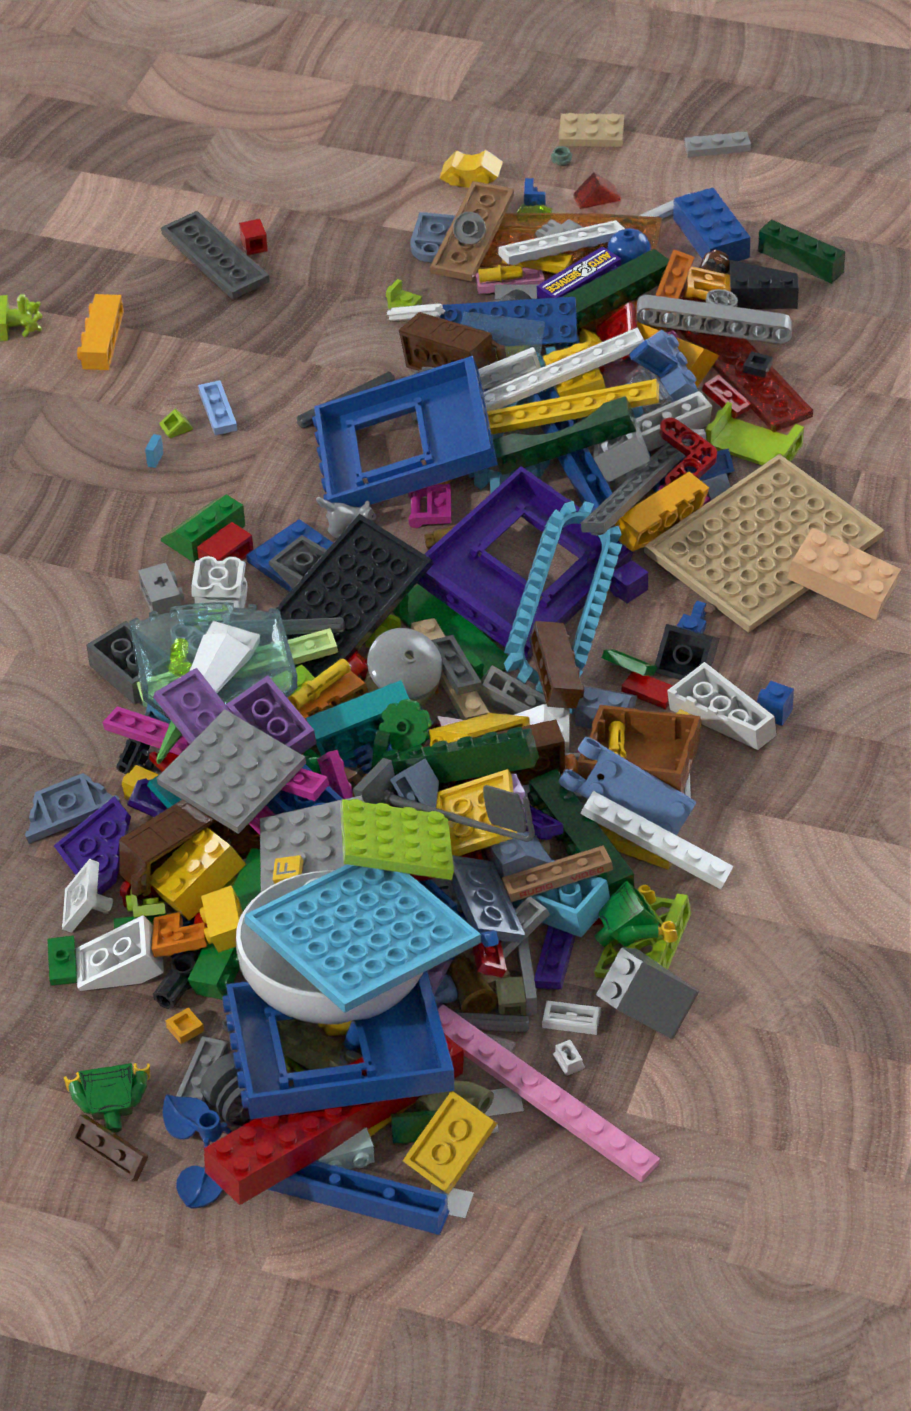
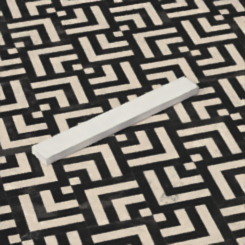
M635 328L483 393L487 411L500 409L624 357L638 347L644 339L639 329Z

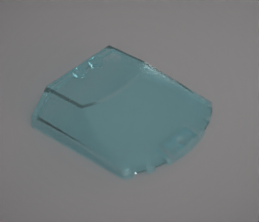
M209 602L170 607V612L158 615L157 611L149 613V618L140 621L136 617L130 620L129 626L143 700L171 720L155 700L154 692L190 672L203 635H206L213 621L260 635V643L251 659L217 693L225 705L267 675L283 694L289 697L297 689V672L280 611L270 608L269 612L257 610V605L248 604V609L234 608V603Z

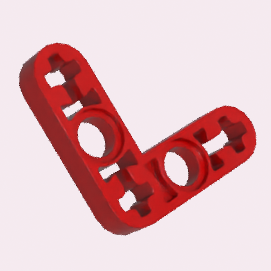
M671 417L662 420L660 423V437L687 456L667 474L664 487L686 474L687 472L684 469L688 466H693L697 469V472L692 474L699 479L716 463L717 449L679 420ZM691 439L694 441V445L686 446L682 441Z

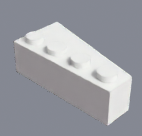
M705 662L667 690L670 710L677 713L682 709L694 716H701L702 725L754 749L759 750L777 736L775 717Z

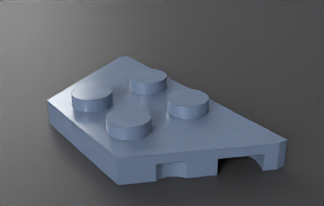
M84 773L35 792L34 806L29 816L31 823L29 831L25 833L28 843L30 844L82 823L113 796L106 792L105 787L99 783H94Z

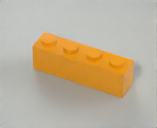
M95 294L93 303L89 304V317L85 318V332L81 334L82 345L78 346L77 358L81 360L82 369L109 370L124 313L121 295Z

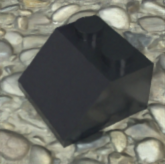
M666 624L655 662L657 667L655 673L682 680L704 662L712 666L720 638L676 625Z

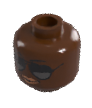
M713 250L704 255L699 268L728 274L729 256L722 251Z

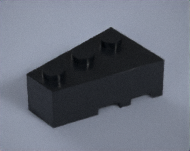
M729 260L730 291L738 299L737 307L746 309H798V273Z

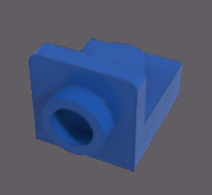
M525 178L524 211L545 212L546 193L538 192V187H534V178Z

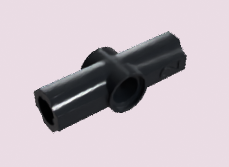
M203 948L196 951H185L172 959L171 970L153 993L154 1000L161 1007L168 1010L171 1007L174 1008L185 991L192 988L188 978Z

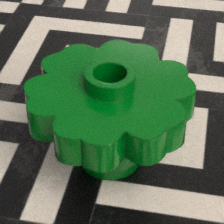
M403 699L399 703L389 704L382 712L381 716L384 722L379 725V730L390 732L391 748L393 750L406 751L416 745L423 746L429 739L427 729L432 726L428 711L420 710L419 702Z

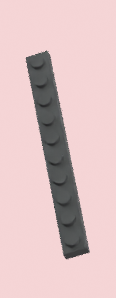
M682 442L684 445L690 446V442ZM666 443L650 458L645 468L636 471L581 522L582 532H591L592 535L605 534L672 468L683 460L685 455L669 443Z

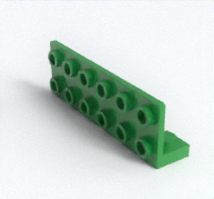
M420 585L412 588L392 611L410 629L413 622L435 618L445 637L454 636L480 681L492 665L503 672L506 671L504 663L508 655L471 622Z

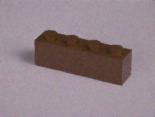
M535 621L529 642L547 707L576 709L579 700L584 696V684L581 683L579 678L580 670L575 664V652L571 650L570 635L567 634L564 623Z

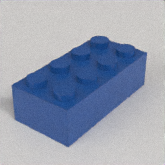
M714 187L674 198L673 220L702 259L706 253L713 250L724 252L729 256L728 260L738 262L750 258L751 237Z

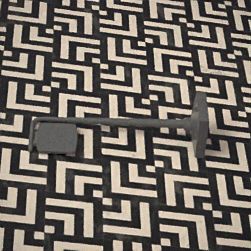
M385 758L353 788L355 797L362 795L365 803H385L392 807H411L424 812L437 811L448 818V821L529 842L535 837L528 797H523L522 804L518 794L485 785L483 787L485 807L491 824L520 833H525L526 826H528L529 836L520 835L400 797L390 781L395 776L392 760Z

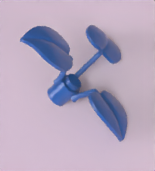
M168 1094L165 1096L163 1120L166 1130L174 1138L186 1140L191 1138L195 1131H197L203 1139L205 1148L210 1145V1142H216L221 1137L223 1131L227 1134L233 1132L227 1127V1123L220 1122L219 1115L215 1111L209 1110L207 1104L202 1100ZM190 1166L184 1169L179 1174L176 1182L179 1197L185 1206L191 1209L211 1204L223 1191L205 1173V1166L204 1168Z

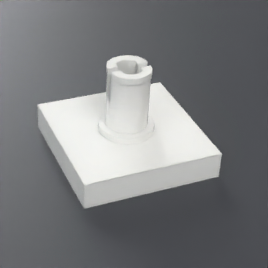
M89 859L65 888L62 930L72 933L91 909L103 912V914H107L111 910L113 899L97 894L99 862Z

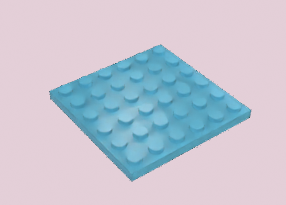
M348 864L244 915L247 926L344 1013L481 943V934L410 874Z

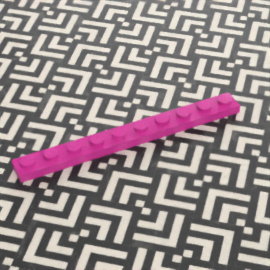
M118 706L102 722L104 730L157 748H161L169 727V723ZM182 735L170 752L180 755L190 744ZM301 768L281 790L316 801L328 787L329 781L327 776Z

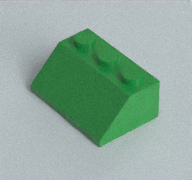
M227 494L217 498L161 537V542L195 563L196 560H199L197 547L202 542L208 540L231 522L241 528L246 526L243 504Z

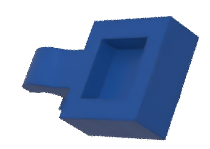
M697 600L691 616L683 614L677 626L704 633L707 627L706 620H704L707 614L704 611L707 603Z

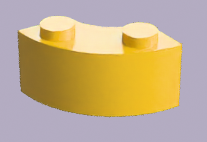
M456 150L445 161L439 178L452 186L470 188L473 181L489 184L498 178L503 162L487 150L475 155L463 154Z

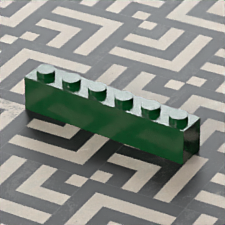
M652 249L563 296L576 298L577 329L659 286L669 259L657 250Z
M516 727L501 734L489 732L482 737L472 739L471 736H466L451 743L439 741L428 747L416 745L406 751L389 750L382 755L378 763L383 758L392 760L396 776L421 760L426 759L439 781L438 784L487 776L506 769L515 771L532 768L535 766L539 755L531 728L522 730L521 727Z
M554 769L529 780L527 797L530 804L563 823V834L555 835L557 841L563 842L568 856L604 845L612 861L613 870L595 876L607 880L610 897L626 881L635 887L634 872L599 825L580 814L584 805L574 792L567 790L559 783L561 774L558 770Z

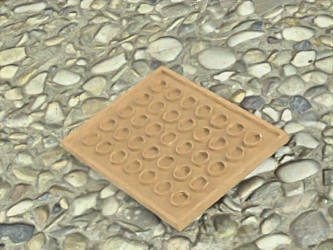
M779 454L645 545L644 553L749 633L809 590L787 579L793 558L812 528L861 551L866 550L884 536V529Z

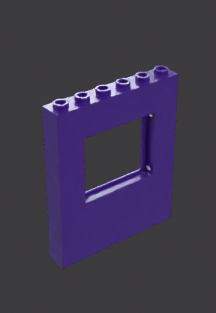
M522 466L519 467L424 554L431 558L434 564L417 584L506 648L527 581L485 550L520 517L543 532L552 513L556 509L560 512L564 503L571 502V500L565 498L554 490L553 487L541 481ZM575 505L576 512H578L580 507ZM569 524L562 528L558 544L579 559L549 588L542 592L541 596L543 598L541 601L539 600L524 647V655L527 661L533 656L529 638L535 621L564 623L565 625L585 606L602 551V543L598 535H592L591 532H582L581 524ZM623 544L614 567L615 570L631 561L633 552Z

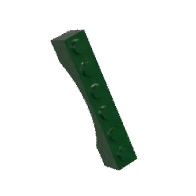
M624 396L603 403L584 420L560 431L542 435L512 433L494 439L493 444L497 466L501 474L504 475L516 471L521 466L526 468L636 432L634 412L627 397Z

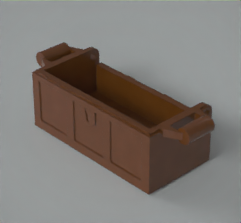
M418 312L399 329L406 367L413 370L421 371L422 367L436 368L473 356L477 368L480 369L507 358L505 346L499 345L492 340L491 333Z
M182 799L119 839L120 875L131 884V893L138 896L142 894L146 897L151 893L150 876L187 840L206 828H209L226 842L236 832L230 828L228 830L227 826Z

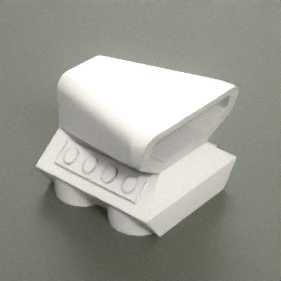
M207 556L196 560L192 580V597L195 599V606L236 617H243L248 584L244 577L246 563L237 557H228L223 561H217L216 558Z

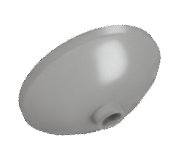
M408 628L388 630L377 637L368 653V671L379 689L402 680L410 700L429 694L441 678L442 659L439 650L427 636L418 631ZM405 654L411 655L413 659L406 658Z

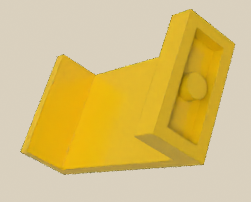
M488 713L430 729V746L439 741L451 743L466 736L473 738L489 732H500L530 725L529 717Z

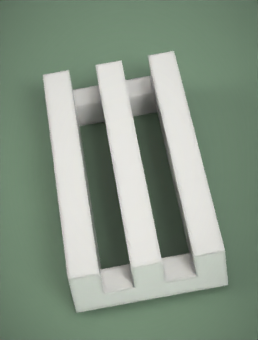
M547 1001L542 1028L597 1035L601 1007Z

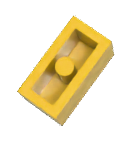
M231 885L201 896L203 907L199 908L203 922L207 923L208 927L204 929L205 937L209 944H214L218 953L236 947L237 926L242 915L240 900Z

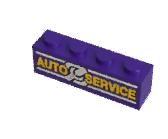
M601 247L537 285V299L563 297L620 267L621 258L606 248Z

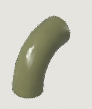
M454 1081L455 1093L481 1112H487L494 1099L492 1091L470 1081ZM451 1091L421 1095L415 1101L417 1110H438Z

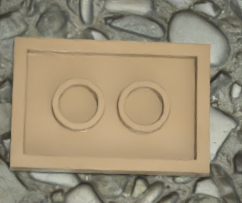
M561 114L559 146L622 147L624 114Z

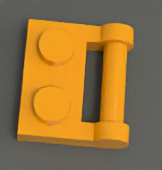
M691 266L685 281L684 298L691 299L694 297L706 300L708 291L715 289L731 292L730 275Z

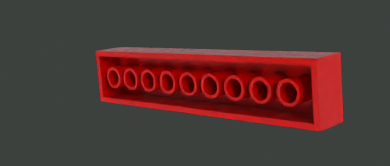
M444 1033L454 1068L455 1079L463 1074L464 1049ZM361 1057L349 1065L364 1063V1059ZM361 1070L362 1076H366L367 1070ZM420 1096L256 1118L204 1148L205 1173L233 1200L242 1205L323 1157L363 1129L367 1128L369 1130L391 1117V1114L397 1113L413 1104Z

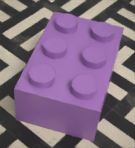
M268 675L226 704L232 714L300 754L316 744L314 729Z

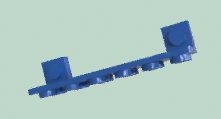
M575 297L443 305L442 308L445 310V313L440 315L442 319L489 332L492 335V340L505 347L555 344L558 349L580 343L577 334Z

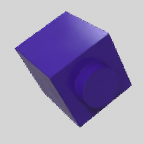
M633 560L615 570L610 580V591L615 597L620 598L626 604L648 590V572Z

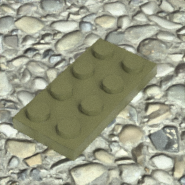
M296 1019L276 1021L283 1054L310 1070L349 1065L362 1057L358 1052L342 1047L337 1040L326 1038L319 1034L314 1027L305 1026Z

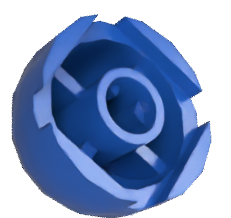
M627 228L613 234L608 241L607 250L621 258L622 266L650 251L651 246L645 234L639 230Z

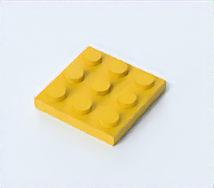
M508 769L438 792L436 808L517 833V831L491 824L483 795V787L485 785L513 792L512 775ZM448 821L452 855L460 856L513 839Z

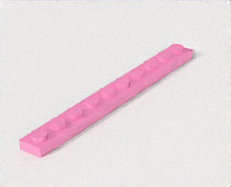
M444 1004L438 1009L444 1033L464 1049L465 1057L642 1183L659 1165V1157Z

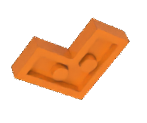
M180 912L154 917L151 947L154 958L172 956L175 953L189 950L196 951L207 947V939L204 933V929L207 928L206 924L203 922L183 927V919Z

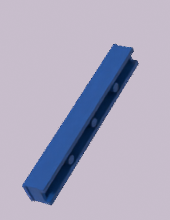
M552 386L529 396V403L559 398ZM572 420L540 425L544 434H549L575 424ZM588 448L557 457L582 504L584 501L594 504L591 513L612 494Z
M314 1161L268 1189L437 1235L441 1234L449 1215L447 1195L319 1161Z

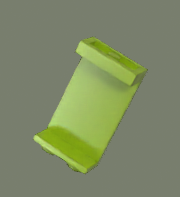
M727 402L722 410H718L712 424L709 423L705 430L707 441L717 451L729 448L730 455L762 466L779 454L791 462L802 447L804 438V427L797 424L794 425L788 435H784L739 419H734L731 417L732 403Z

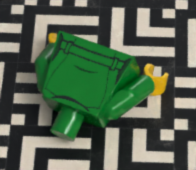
M626 881L616 893L611 895L608 902L599 911L598 915L604 927L594 936L603 947H606L614 939L624 947H627L641 939L658 938V935H662L665 942L671 943L678 939L675 924L671 921H665L661 927H658L660 922L650 907V904L656 901L655 892L645 884L641 885L637 890Z
M132 1063L83 1070L76 1072L77 1077L73 1080H68L67 1076H65L64 1081L67 1090L70 1092L71 1099L83 1113L91 1114L93 1120L104 1119L105 1127L114 1133L123 1129L121 1116L131 1115L133 1107L139 1105L147 1088V1081L150 1079V1064L147 1063V1067L144 1069H139L137 1063H134L133 1066Z

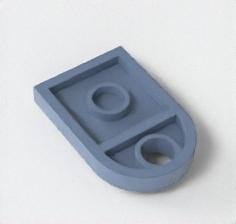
M419 212L410 241L413 256L421 261L433 262L456 215Z

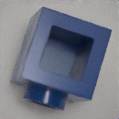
M770 681L767 687L759 692L757 703L775 717V724L783 726L793 710L794 688Z

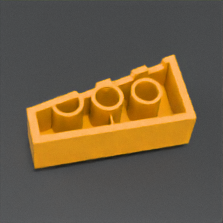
M687 472L629 509L615 523V527L619 526L622 534L618 541L632 552L645 547L655 538L701 508L709 487L692 473Z

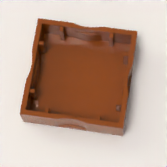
M599 705L589 738L608 748L610 724L614 721L622 722L625 725L624 750L626 751V760L683 793L700 744L701 716L668 712H647L633 708ZM580 754L578 774L587 780L598 761ZM603 774L597 775L600 780L604 779Z

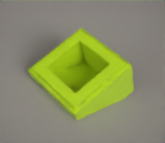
M176 408L159 423L169 438L194 429L186 417Z

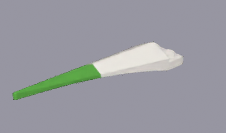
M213 621L206 635H203L190 671L197 667L215 692L218 693L251 659L260 643V635ZM172 721L169 724L159 750L157 764L163 761L182 736Z

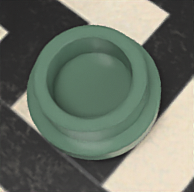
M559 146L553 150L551 160L557 165L564 166L572 161V153L569 148Z

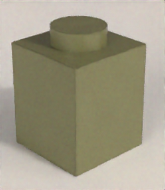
M522 976L495 979L498 1014L527 1016Z

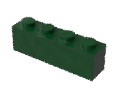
M772 219L759 230L758 252L831 284L844 273L845 251Z

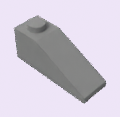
M493 665L482 677L481 690L477 691L486 705L513 715L546 704L542 693Z

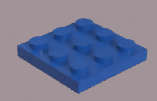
M298 519L248 553L246 558L249 564L290 592L292 588L269 565V561L301 535L327 550L333 542Z

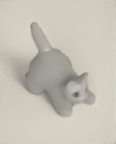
M321 497L316 498L317 503L327 509L328 533L335 538H338L359 513L372 522L376 519V514L370 507L369 501H366L361 507H352L343 503H331Z

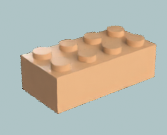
M812 528L792 560L787 579L876 620L896 586L901 569Z

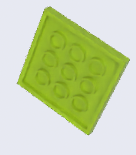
M342 799L340 813L343 864L452 880L454 866L448 818L444 817L442 813L437 811H418L411 807H392L385 803H365L359 799Z

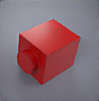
M255 219L239 223L240 239L246 255L267 252V235L261 220Z

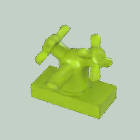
M20 294L17 298L18 309H10L8 295H0V341H8L9 328L13 326H25L26 329L22 333L23 337H27L30 332L35 330L42 331L41 326L37 323L43 317L38 311L41 302H30L25 297V294Z

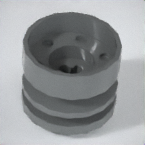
M229 1053L217 1059L206 1070L200 1082V1091L229 1126L240 1128L254 1119H250L248 1108H243L241 1091H245V1089H239L237 1072L241 1071V1069H235L233 1053Z

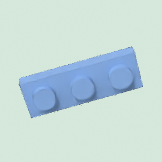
M221 381L198 385L199 394L214 435L237 431V423Z

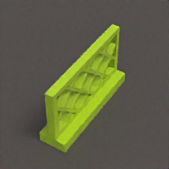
M677 894L675 899L656 897V901L650 904L651 909L660 922L658 924L660 927L665 921H671L675 924L678 939L675 942H665L662 935H658V938L643 939L634 944L632 943L626 948L639 950L651 945L652 951L645 955L668 970L691 916L688 895ZM662 907L670 908L668 912L660 916L655 912ZM616 939L604 948L594 971L595 977H606L609 971L605 969L606 965L614 962L619 951L616 952L614 950V946L619 944Z

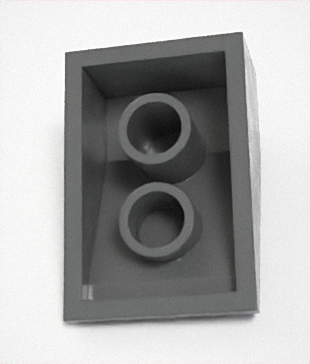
M301 535L269 561V565L293 589L327 549Z
M621 947L596 995L615 1009L670 1039H674L700 991L638 949Z

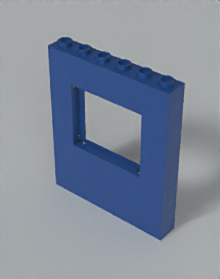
M473 356L314 406L316 416H313L312 419L316 430H318L315 432V438L318 445H320V447H317V452L322 461L319 463L320 471L324 476L321 482L324 491L327 492L323 496L325 500L331 503H343L352 507H361L366 501H369L370 505L498 465L480 373ZM416 412L423 454L362 473L356 431ZM425 459L426 465H423L421 460ZM367 478L368 483H364L363 479Z
M427 971L423 972L413 989L392 1008L369 1019L354 1020L364 1063L287 1073L276 1021L296 1018L283 1014L270 1006L256 994L248 982L226 984L227 996H222L224 1013H230L226 1015L228 1031H233V1033H230L231 1049L237 1050V1052H233L235 1069H241V1071L237 1072L239 1089H245V1091H241L243 1108H248L250 1119L454 1091V1068ZM361 1070H367V1075L362 1076ZM288 1080H293V1086L288 1085Z

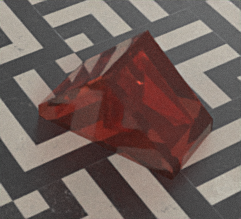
M595 172L573 193L579 209L621 201L615 185Z

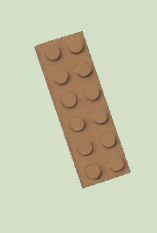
M472 182L430 266L431 274L473 281L514 197L513 188ZM464 212L479 214L486 224L484 238L474 245L461 243L453 232L455 219Z

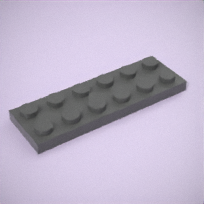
M198 211L161 227V234L232 299L270 282L269 275Z

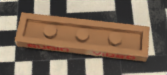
M603 845L502 877V882L510 901L514 902L613 870V865Z

